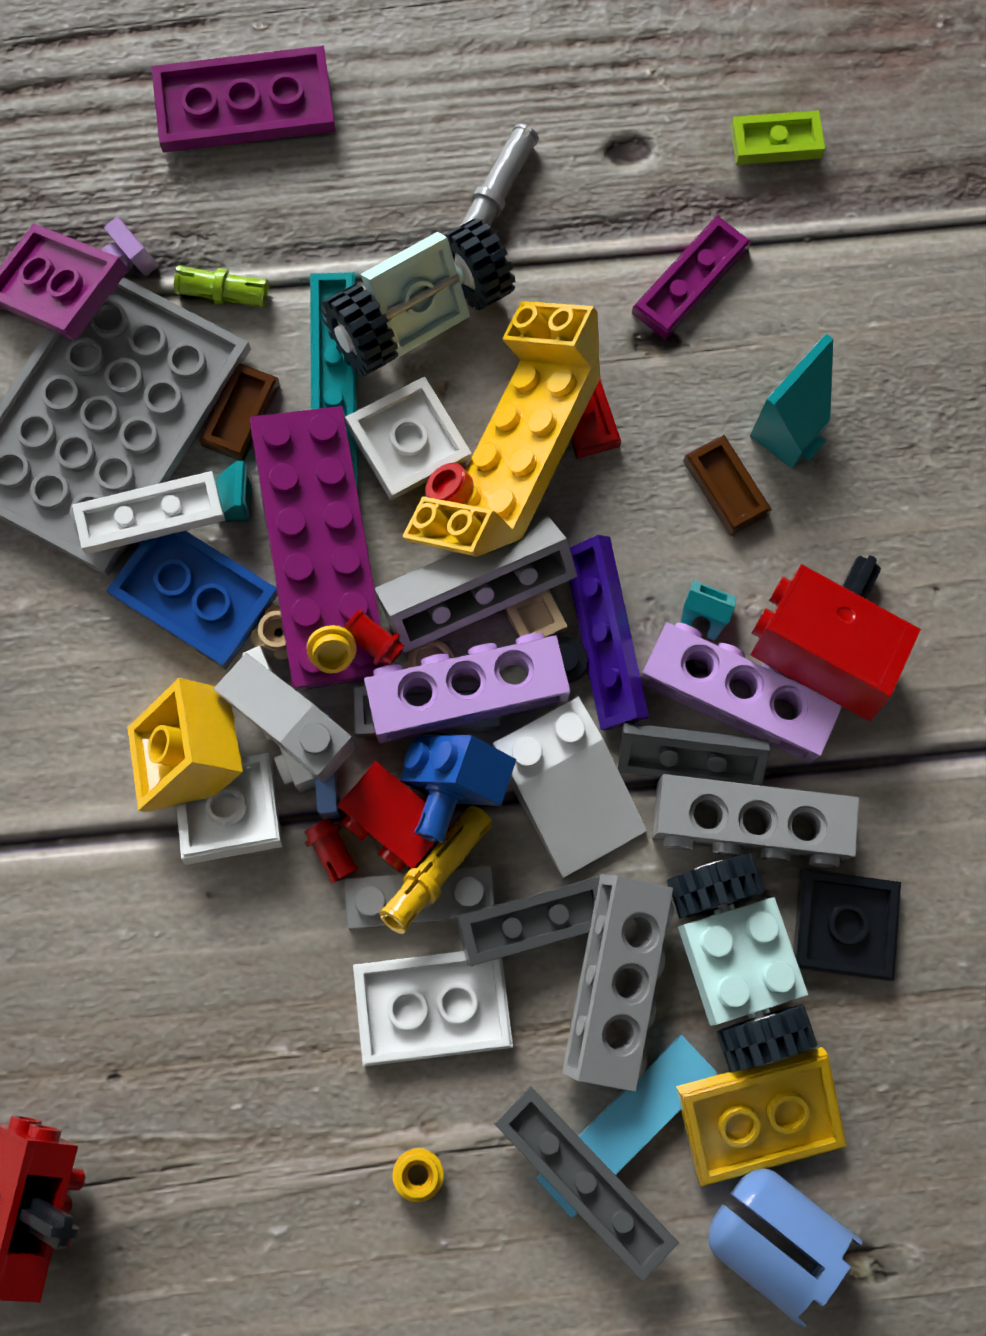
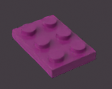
M33 223L0 266V308L75 341L81 332L88 327L91 319L108 296L115 291L118 283L129 268L115 255Z

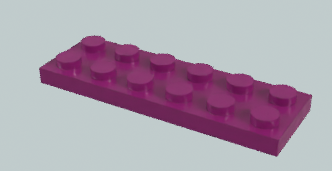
M342 406L250 417V429L292 688L300 691L364 681V678L374 676L373 671L383 667V665L380 663L378 666H375L373 664L374 658L357 644L354 659L345 670L338 673H325L311 663L307 655V642L313 632L321 627L330 625L344 627L359 609L380 625Z

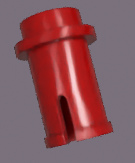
M361 609L357 610L343 627L353 635L356 644L374 658L373 664L375 666H378L380 663L383 666L392 665L405 648V645L399 641L401 636L398 633L392 636L365 615Z
M327 818L308 828L304 833L308 838L305 842L306 846L313 847L330 878V883L333 884L359 868L357 864L355 865L337 832L341 829L340 825H334L332 820Z

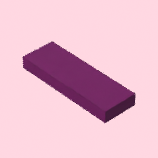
M716 215L635 303L632 308V314L666 340L749 249L751 241Z

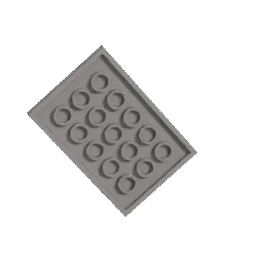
M124 277L118 283L115 291L108 296L93 316L88 327L81 332L75 341L48 329L0 401V518L109 576L128 544L85 554L81 549L72 505L168 482L215 408L235 368L239 363L242 364L251 351L249 342Z

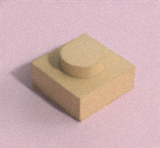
M549 589L504 609L518 638L538 632L543 633L544 638L557 636L567 631L568 626Z

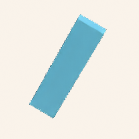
M679 1035L646 1067L644 1075L641 1079H638L636 1092L623 1090L578 1136L616 1175L681 1110L676 1086L713 1077L717 1072L682 1035ZM540 1173L536 1177L538 1182L566 1213L573 1218L577 1214L575 1209Z

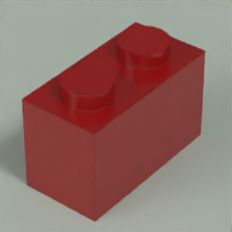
M377 761L373 763L337 805L341 813L346 816L340 823L360 841L363 842L367 836H370L383 848L377 855L398 873L405 867L409 870L411 868H418L438 844L414 834L426 802ZM451 823L449 824L447 832L450 830V828H452Z

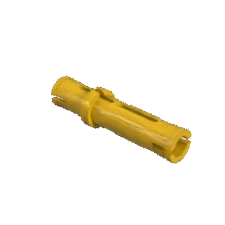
M473 805L468 806L459 820L446 833L445 843H438L418 868H411L403 877L404 884L401 889L379 912L381 920L391 930L404 934L421 910L427 904H433L441 895L440 888L456 870L476 843L492 827L490 817L482 809Z

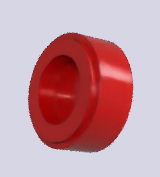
M448 463L442 465L429 477L425 487L426 496L428 498L464 504L473 491V478L460 464Z

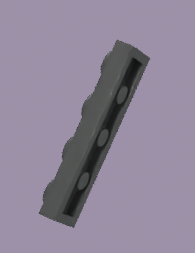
M531 1086L494 1122L496 1127L642 1282L679 1244L678 1240Z

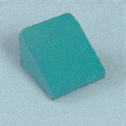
M236 461L220 473L216 482L225 520L248 521V518H250L252 477L244 461Z

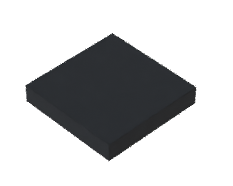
M811 869L800 870L793 947L799 969L894 981L901 882Z

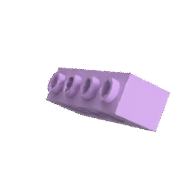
M665 623L640 676L642 686L749 736L769 740V745L809 764L821 756L842 708L841 705L789 679L788 676L765 663L760 666L745 659V653L735 646L726 643H719L717 646L701 638L702 634L697 629L687 624L676 623L674 626L670 623ZM693 659L703 662L708 669V676L705 678L691 676L686 670L685 662ZM735 679L746 682L751 689V698L740 699L736 697L730 690L729 682ZM781 699L789 702L794 708V719L786 720L779 717L774 710V701Z
M531 633L515 640L516 644L497 648L495 643H486L470 648L468 650L469 655L450 659L449 654H436L422 659L421 665L402 669V665L393 664L375 669L373 671L374 676L366 677L364 681L379 744L567 702L570 688L557 636L544 638L543 633ZM509 665H517L524 669L527 678L520 684L512 685L506 683L501 678L500 672ZM461 676H472L479 682L480 687L474 694L465 696L458 694L452 685ZM423 686L429 689L432 693L430 701L423 706L410 705L405 700V696L411 688Z

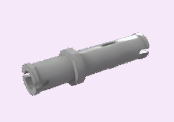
M516 124L514 126L512 134L485 182L475 190L471 199L472 205L459 226L472 219H480L483 225L487 223L491 226L494 218L501 215L506 204L504 200L534 146L539 141V136L533 128L530 129L527 137H523L528 125Z

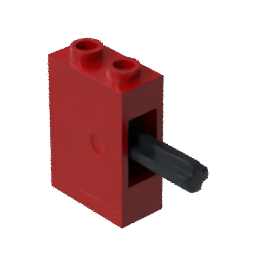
M869 555L868 558L858 556L842 586L800 564L792 579L789 580L782 576L773 591L769 602L775 604L776 607L773 612L765 608L753 628L751 634L759 639L750 656L871 722L890 699L921 629L867 600L881 571V567L876 564L877 558Z
M11 1116L9 1124L0 1123V1301L40 1303L53 1249L65 1250L70 1245L71 1239L78 1238L80 1227L73 1224V1216L69 1214L72 1209V1199L67 1195V1191H79L84 1186L86 1176L82 1169L73 1168L78 1146L60 1138L61 1129L42 1125L41 1120L23 1116Z

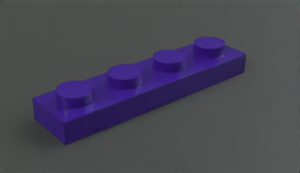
M596 535L569 548L577 573V577L570 580L583 647L587 652V667L600 730H615L623 727L624 722L635 723L649 718L611 538L610 536Z

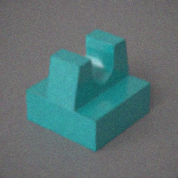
M693 580L684 602L681 623L691 626L694 618L698 616L706 617L710 621L706 637L716 640L725 625H728L737 597Z

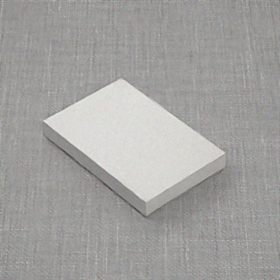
M464 951L353 965L363 1067L513 1048L502 958L468 966Z

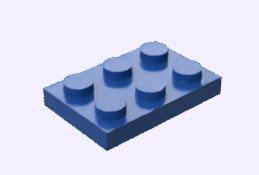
M186 530L142 541L106 590L111 597L225 670L265 615V611L277 598L275 586Z

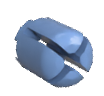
M764 1168L758 1169L742 1177L730 1194L812 1260L814 1265L810 1271H807L723 1204L713 1217L709 1227V1247L715 1257L782 1310L800 1328H803L807 1324L799 1316L813 1300L822 1307L827 1303L851 1267L842 1259L851 1240L856 1244L862 1245V1239L849 1228L844 1227L775 1171Z

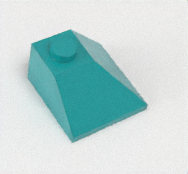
M827 333L766 399L750 434L752 438L791 469L794 468L802 457L811 461L827 441L822 436V433L831 417L833 338Z

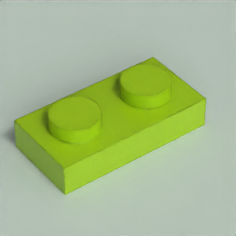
M819 110L735 116L732 118L730 129L736 165L822 159L825 143Z

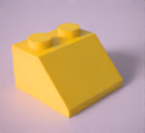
M178 678L127 727L138 811L150 812L216 796L243 772L242 756L239 752L235 730V716L231 704L213 689L215 686Z

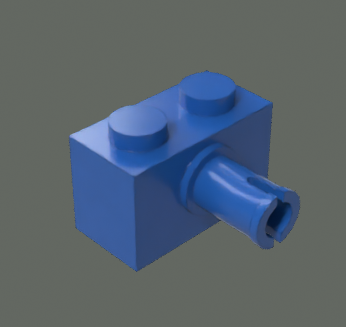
M472 735L415 736L413 744L406 751L404 769L400 777L402 783L428 795L414 834L425 840L444 844L456 804L501 806L517 759Z

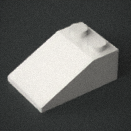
M579 697L493 743V747L517 759L509 784L562 878L569 876L647 832L604 739Z

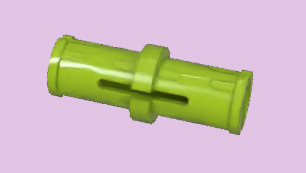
M178 265L176 268V272L180 273V275L175 274L174 276L175 294L213 299L214 304L219 305L232 302L265 308L267 304L266 300L263 299H268V279L229 274V269L218 268L217 271L194 269Z

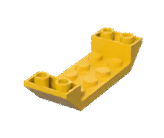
M520 302L502 338L520 359V362L466 468V471L473 478V491L464 504L422 496L402 538L407 542L475 557L523 538L600 380L598 312L594 306Z

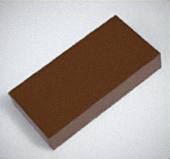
M239 363L224 387L199 440L201 446L238 461H244L253 443L250 417L266 415L280 386L278 377Z
M724 434L685 455L683 462L730 536L771 513L770 505Z

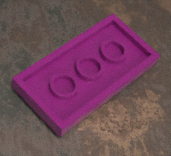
M324 45L151 66L159 144L163 153L336 132Z

